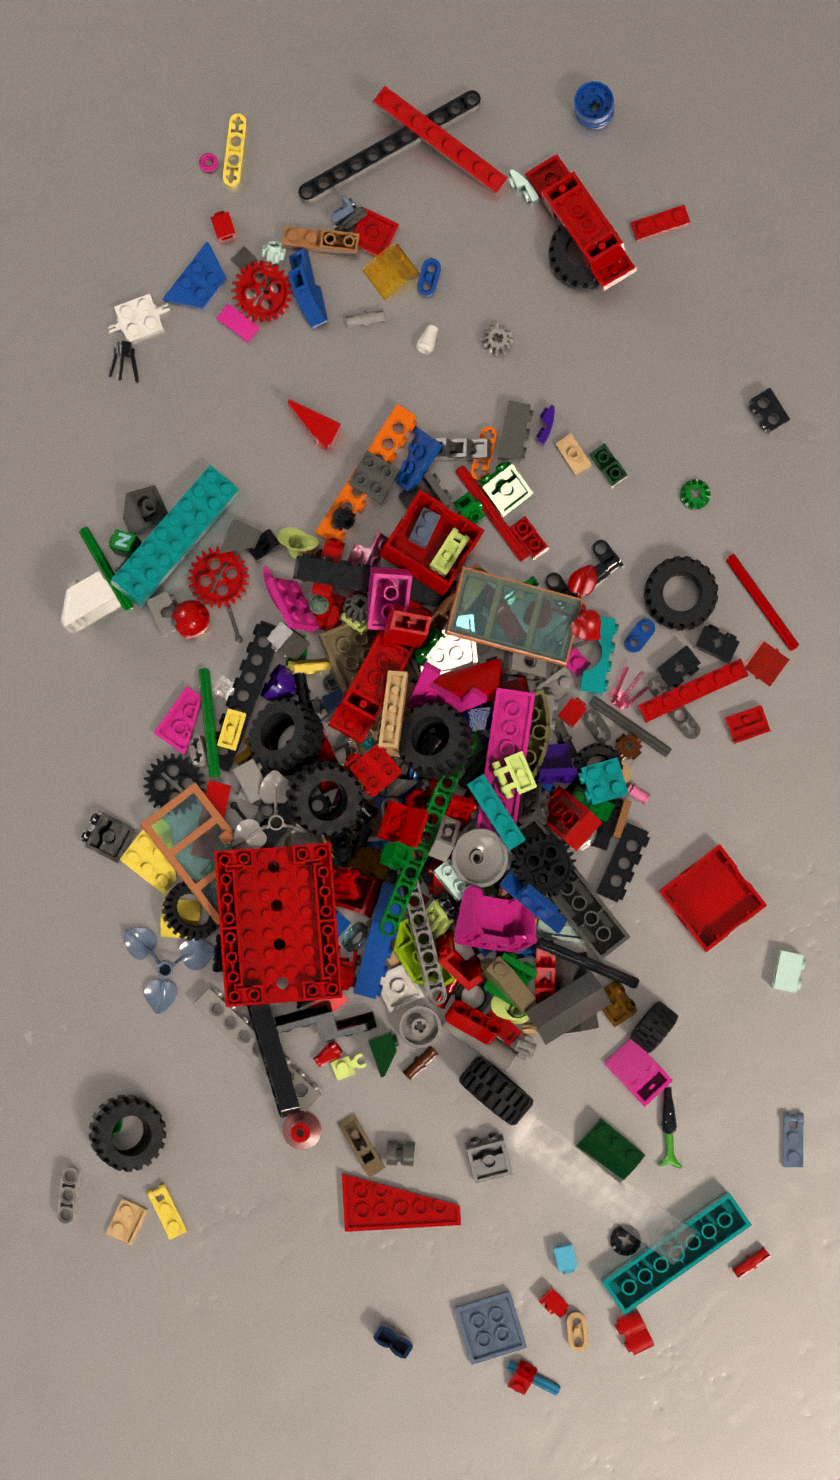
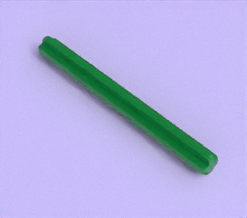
M207 668L199 669L198 675L209 777L218 778L220 777V765L210 671Z

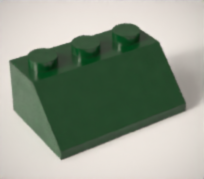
M391 1031L368 1040L381 1077L386 1075L399 1046L396 1034L392 1035Z
M600 1117L575 1146L620 1184L646 1156Z

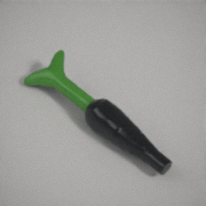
M666 1087L664 1089L662 1108V1131L666 1134V1156L658 1166L663 1167L670 1164L680 1169L682 1165L674 1155L673 1134L676 1132L677 1122L672 1098V1087Z

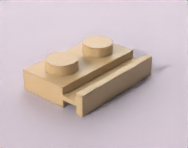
M122 1198L106 1234L132 1245L148 1209Z

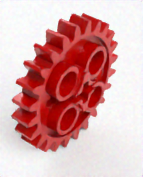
M261 260L259 265L257 261L252 262V266L249 263L246 264V269L241 268V274L235 275L238 281L232 282L236 286L235 289L231 290V292L236 293L232 300H238L235 307L241 306L239 313L246 312L245 318L247 319L252 316L253 322L258 318L260 323H263L265 318L267 322L272 321V317L275 320L278 319V314L283 315V309L289 308L286 302L292 301L288 297L289 294L293 293V291L288 290L291 283H286L289 276L283 277L282 275L285 270L277 271L279 265L277 264L272 267L271 261L266 265L264 260ZM256 274H260V275H261V277H262V282H261V283H258V282L256 281V279H255V275H256ZM268 277H270L271 280H270V282L266 285V282H267V280H268ZM272 284H275L278 287L277 293H274L271 290ZM266 285V287H265L264 290H263V293H265V294H264V295H261V296L258 298V296H259L260 293H261V290H259V289L263 288V287ZM247 290H250L253 293L252 299L247 298ZM258 298L256 306H254L253 303ZM263 300H266L269 304L267 310L262 307Z
M218 546L215 552L211 548H209L208 554L201 551L203 557L196 556L198 562H191V565L195 568L188 570L189 573L193 574V576L187 578L189 581H193L189 585V588H195L192 594H199L197 600L204 599L203 605H207L210 602L211 608L217 604L218 608L221 609L223 603L228 608L230 601L236 604V597L242 599L240 592L246 593L243 586H249L245 579L250 578V575L244 574L249 569L248 567H242L246 563L245 560L239 562L238 560L241 556L238 554L234 557V551L220 553ZM213 560L220 562L218 569L213 570L210 568V563ZM224 563H228L221 575L223 580H218L213 593H210V589L216 582L214 576L221 573ZM235 569L237 571L236 577L228 578L226 575L227 571ZM209 577L211 579L210 585L202 586V578ZM220 586L228 588V592L225 595L218 594Z

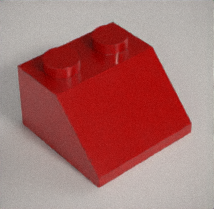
M358 875L354 882L360 896L356 900L335 896V905L352 913L371 918L383 882L378 879Z

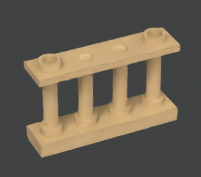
M388 670L378 746L379 748H387L386 752L391 757L401 758L399 755L402 721L405 722L407 719L406 714L412 711L407 706V700L415 683L408 682V672Z

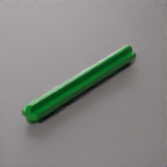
M87 526L79 530V533L124 611L131 610L133 604L130 599L111 584V579L115 573L89 528Z

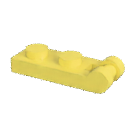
M163 1182L158 1185L159 1187L153 1190L151 1188L146 1193L169 1240L188 1230ZM163 1194L165 1199L158 1202L157 1196Z

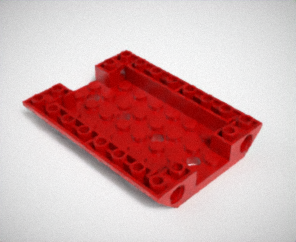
M331 842L214 851L225 1006L234 1007L343 998ZM272 861L279 864V870L275 873L270 872L268 869V865ZM274 900L281 901L282 909L280 911L272 910L271 903ZM276 939H283L285 942L284 949L277 950L274 947V941ZM281 977L288 980V986L285 989H280L277 986V980Z

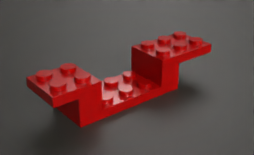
M558 154L525 173L527 180L554 219L559 218L581 250L584 263L603 290L608 289L637 271L625 252L624 243L578 176L574 171L572 173L569 172Z
M409 601V607L428 610L430 614L432 613V611L420 604ZM378 630L372 641L373 645L349 689L344 693L328 723V726L360 744L363 743L371 726L377 721L383 709L388 670L403 672L415 649L412 646L382 641L384 630Z

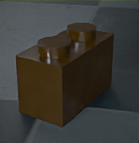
M367 845L365 847L356 846L346 865L348 868L359 870V875L383 881H385L390 867L380 863L383 849L378 848V850H375Z

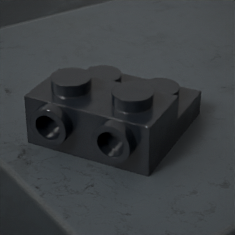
M101 811L93 813L89 821L91 823L89 830H85L81 836L83 841L81 845L118 863L135 828Z

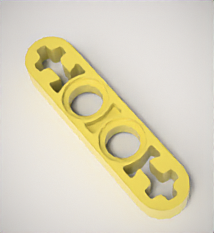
M242 114L232 115L229 121L223 171V182L229 188L237 187L241 179L247 128L246 118ZM237 119H240L243 123L239 125V132H243V134L236 132V125L233 122H236ZM233 137H239L241 139V144L239 146L231 145V139ZM230 156H237L239 162L236 165H231L228 162ZM227 168L234 170V178L237 180H233V183H229V180L226 179L231 175V170H227Z

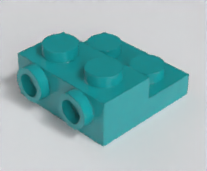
M617 757L580 769L581 773H578L581 784H585L587 790L584 792L587 803H591V806L629 794Z

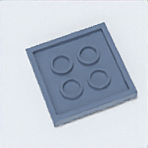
M510 1291L454 1308L471 1365L527 1348Z

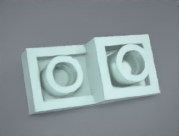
M509 170V177L507 179L511 188L515 187L517 192L524 189L522 191L526 202L530 201L531 205L539 203V197L531 184L517 171Z

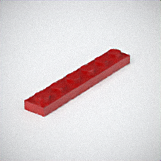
M740 658L648 700L637 707L645 723H648L748 677L749 674Z

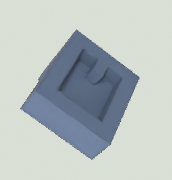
M345 195L342 196V201L346 207L336 209L331 216L335 225L341 223L344 218L355 211L356 206L351 198L347 199Z

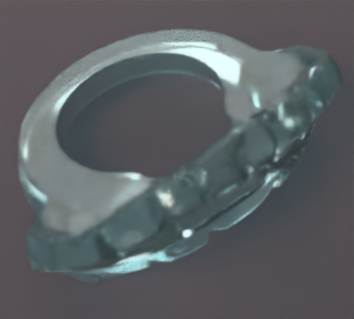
M358 922L346 932L342 945L348 952L357 950L364 945L369 935L368 925ZM362 932L361 939L356 944H353L355 936Z

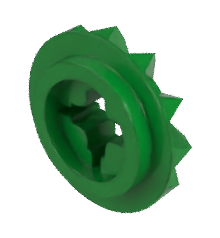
M690 479L682 486L680 491V498L683 504L690 509L703 508L708 504L711 497L710 488L706 482L699 479ZM701 488L699 492L701 498L695 497L690 500L692 496L691 490L696 491Z

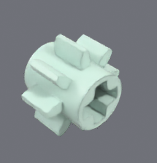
M269 241L268 245L264 244L262 257H266L265 261L267 263L271 261L272 264H278L280 260H284L286 248H282V244L278 241Z

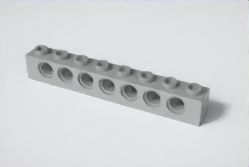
M209 988L194 1006L267 1075L261 1054H257L254 1051L257 1039L254 1029L250 1026L251 1021L245 1015L241 1017L236 1013L238 1009L235 1006L226 1007L225 1001L222 999L224 995L217 988L214 990ZM214 1003L222 1005L223 1010L220 1014L213 1012L212 1006ZM227 1017H235L237 1023L234 1027H229L226 1024ZM244 1029L250 1032V1038L247 1041L240 1038V1032ZM285 1055L288 1069L292 1073L291 1079L294 1089L299 1083L306 1086L304 1094L296 1092L299 1106L306 1112L322 1095L319 1093L321 1089L314 1082L310 1084L305 1079L307 1075L300 1068L296 1070L292 1067L293 1062Z

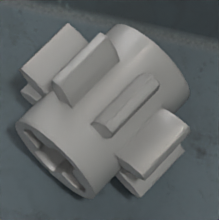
M526 1035L524 1039L518 1038L514 1051L518 1052L517 1057L526 1060L527 1056L533 1057L537 1044L533 1043L534 1038Z

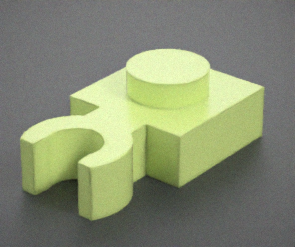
M362 1053L357 1054L353 1060H350L348 1055L331 1062L337 1080L356 1074L354 1070L356 1067L364 1068L367 1066L366 1063L359 1064L357 1062V1059L363 1056Z

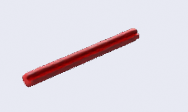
M464 465L457 468L455 473L474 499H478L484 507L482 510L520 562L526 560L529 557L528 552L471 476L470 472Z
M735 554L727 557V563L789 650L793 651L796 649L799 643Z

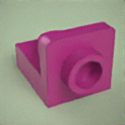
M577 648L570 650L566 667L578 678L591 663Z

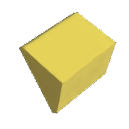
M179 899L177 909L182 920L187 924L199 926L201 923V903L194 900ZM161 911V937L179 938V933L175 935L172 933L174 929L167 927L169 922H164L163 918L166 914H162Z

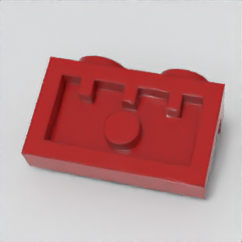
M333 865L335 896L353 900L360 896L354 879L360 874L359 870Z

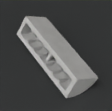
M447 1021L442 1025L443 1029L503 1071L508 1069L518 1053L499 1038H496L492 1044L488 1045L450 1025Z

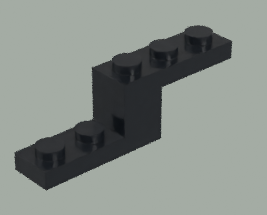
M330 1002L274 1017L278 1033L289 1032L299 1027H308L315 1023L321 1042L333 1041L335 1038L351 1036L354 1033L370 1031L372 1028L377 1027L373 1011L336 1021Z

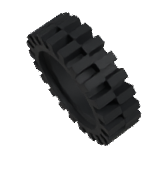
M184 881L182 883L179 882L169 891L165 897L166 900L163 902L162 906L165 907L162 909V914H166L163 918L164 922L168 921L167 927L169 929L172 927L174 929L172 933L175 935L179 933V938L181 939L187 937L188 941H191L193 938H195V941H199L201 938L205 939L220 925H217L210 915L207 922L199 926L187 924L182 920L177 909L178 900L183 895L193 893ZM208 884L201 889V892L219 914L218 897L215 894L217 890L215 887L211 890L209 888L211 884Z

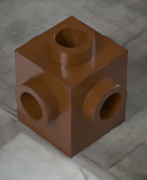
M623 733L615 740L618 743L615 748L622 760L624 758L627 761L630 758L635 760L642 753L640 751L643 747L640 744L642 740L635 733L633 735L631 733L628 735ZM626 743H632L633 748L628 750Z

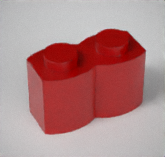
M638 1309L616 1319L618 1323L615 1324L619 1335L624 1334L627 1341L623 1343L628 1353L633 1352L636 1355L655 1346Z

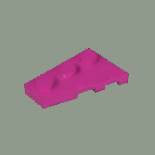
M186 686L154 731V734L184 755L186 754L201 706V696Z

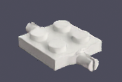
M149 293L115 306L118 323L107 327L110 334L121 330L125 334L127 341L133 342L164 330L160 321V314L171 310L168 303L157 307Z

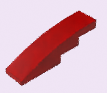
M537 947L535 969L538 971L535 976L536 1004L555 993L556 958L555 955Z

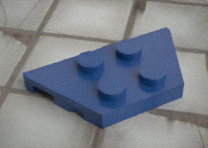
M208 242L204 244L162 300L164 302L204 309L227 280Z

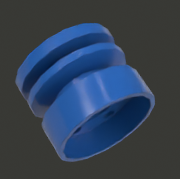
M591 81L579 87L575 94L574 107L576 118L580 124L588 129H600L610 123L614 116L615 108L613 93L607 85L602 82ZM594 105L597 107L596 111L592 109Z

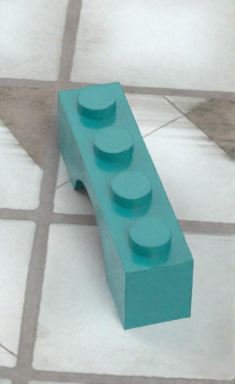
M600 616L601 640H597L601 649L600 661L594 668L583 671L579 692L601 696L603 691L607 692L609 680H605L606 673H610L612 662L609 661V656L614 653L615 643L612 642L613 635H617L619 624H615V618Z
M485 774L467 784L509 851L526 840V837L503 805Z

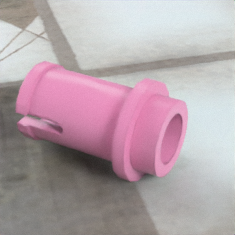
M630 783L627 787L629 792L627 796H631L645 805L651 794L637 787L636 783Z

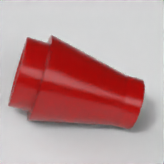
M336 1041L328 1042L313 1059L321 1067L340 1058L343 1051Z

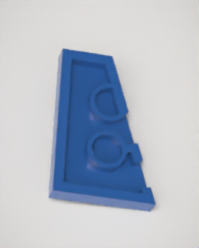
M416 426L413 432L415 433L413 442H410L408 450H410L408 457L403 461L396 481L398 485L410 493H413L443 446Z

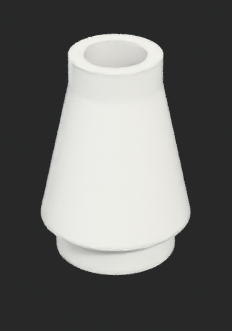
M428 325L425 332L416 342V349L426 355L434 351L439 329L433 325Z

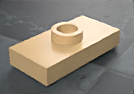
M572 434L555 443V446L575 476L592 466Z

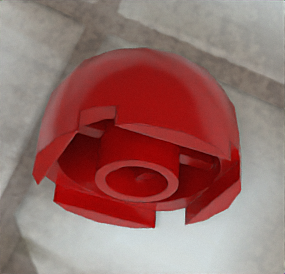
M186 600L177 604L173 609L172 619H175L177 623L175 628L186 639L196 638L208 629L210 615L207 608L201 602Z

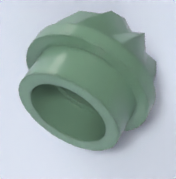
M314 596L310 601V609L315 614H324L329 608V602L324 596Z

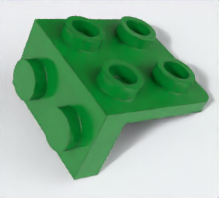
M434 626L433 629H429L428 636L421 647H415L411 657L419 665L423 666L446 636L440 629Z
M504 952L500 955L526 987L535 978L538 971L534 969V965L526 961L523 963L517 960L518 957L510 952ZM487 979L484 985L486 992L515 1006Z

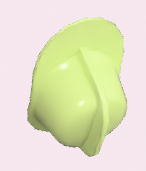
M284 528L277 533L278 541L288 548L291 557L294 559L297 556H302L303 553L314 554V549L319 546L317 538L297 528Z
M493 996L491 1009L498 1017L510 1020L515 1024H523L529 1020L525 1012L522 1013L516 1006H512ZM534 1002L527 1010L537 1005L536 1002Z

